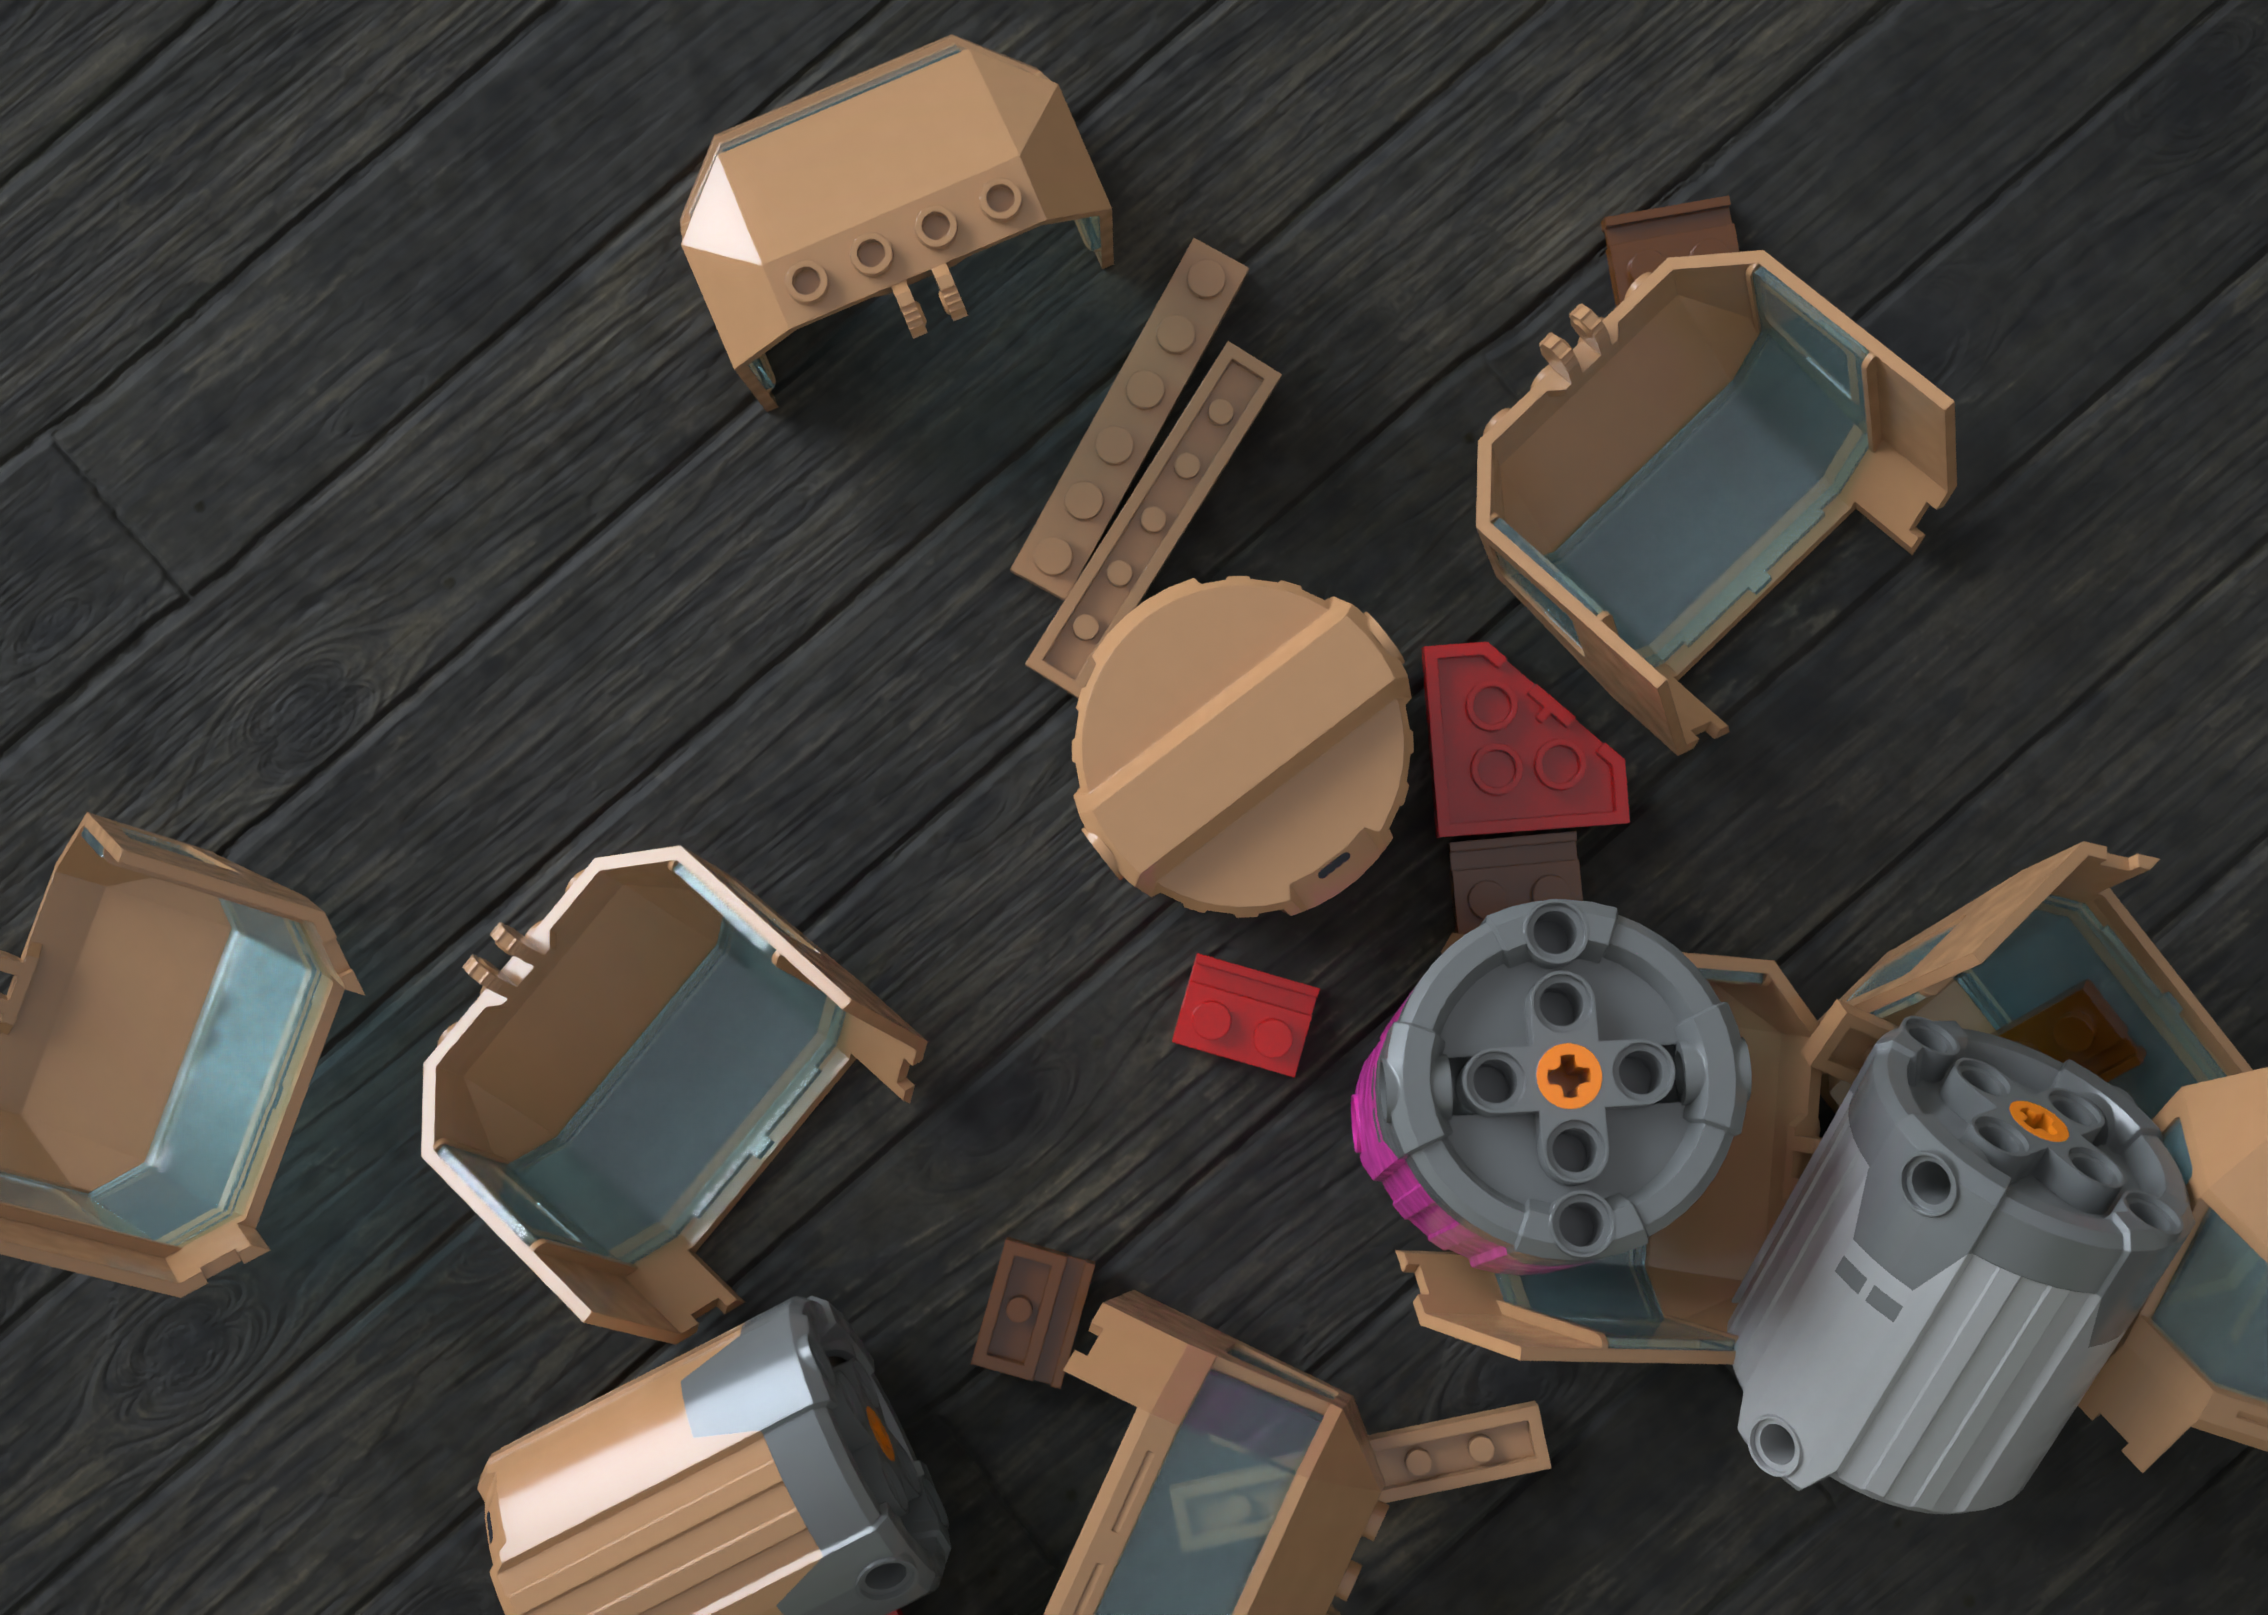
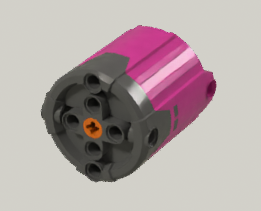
M1549 899L1516 905L1487 915L1479 927L1452 944L1430 966L1390 1020L1380 1036L1381 1041L1364 1062L1355 1095L1351 1096L1353 1143L1355 1152L1360 1155L1363 1167L1373 1181L1382 1182L1393 1200L1395 1209L1405 1220L1411 1221L1428 1236V1241L1439 1248L1451 1250L1468 1258L1473 1268L1493 1273L1533 1275L1564 1270L1622 1254L1648 1244L1649 1236L1671 1224L1699 1199L1718 1173L1727 1156L1733 1137L1742 1132L1747 1102L1750 1099L1752 1088L1749 1050L1745 1039L1740 1036L1738 1025L1728 1002H1720L1711 985L1698 968L1677 947L1656 932L1640 923L1618 915V910L1615 907L1589 901Z

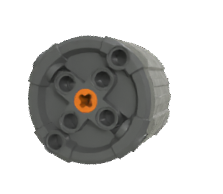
M1909 1016L1903 1019L1898 1028L1884 1034L1872 1048L1732 1299V1303H1738L1728 1321L1727 1332L1738 1335L1739 1338L1733 1349L1729 1348V1351H1736L1732 1366L1739 1385L1743 1390L1737 1429L1743 1440L1747 1443L1755 1463L1764 1472L1772 1476L1781 1477L1797 1491L1830 1476L1849 1488L1873 1499L1896 1507L1923 1513L1960 1514L2000 1506L2013 1499L2024 1489L2196 1223L2191 1211L2190 1197L2186 1184L2175 1160L2162 1143L2164 1139L2160 1128L2137 1107L2133 1098L2126 1091L2117 1086L2110 1085L2071 1059L2062 1063L2044 1053L2012 1040L1989 1033L1963 1029L1956 1021H1931L1923 1017Z

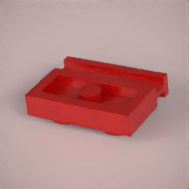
M1197 953L1172 1042L1295 1078L1320 988Z

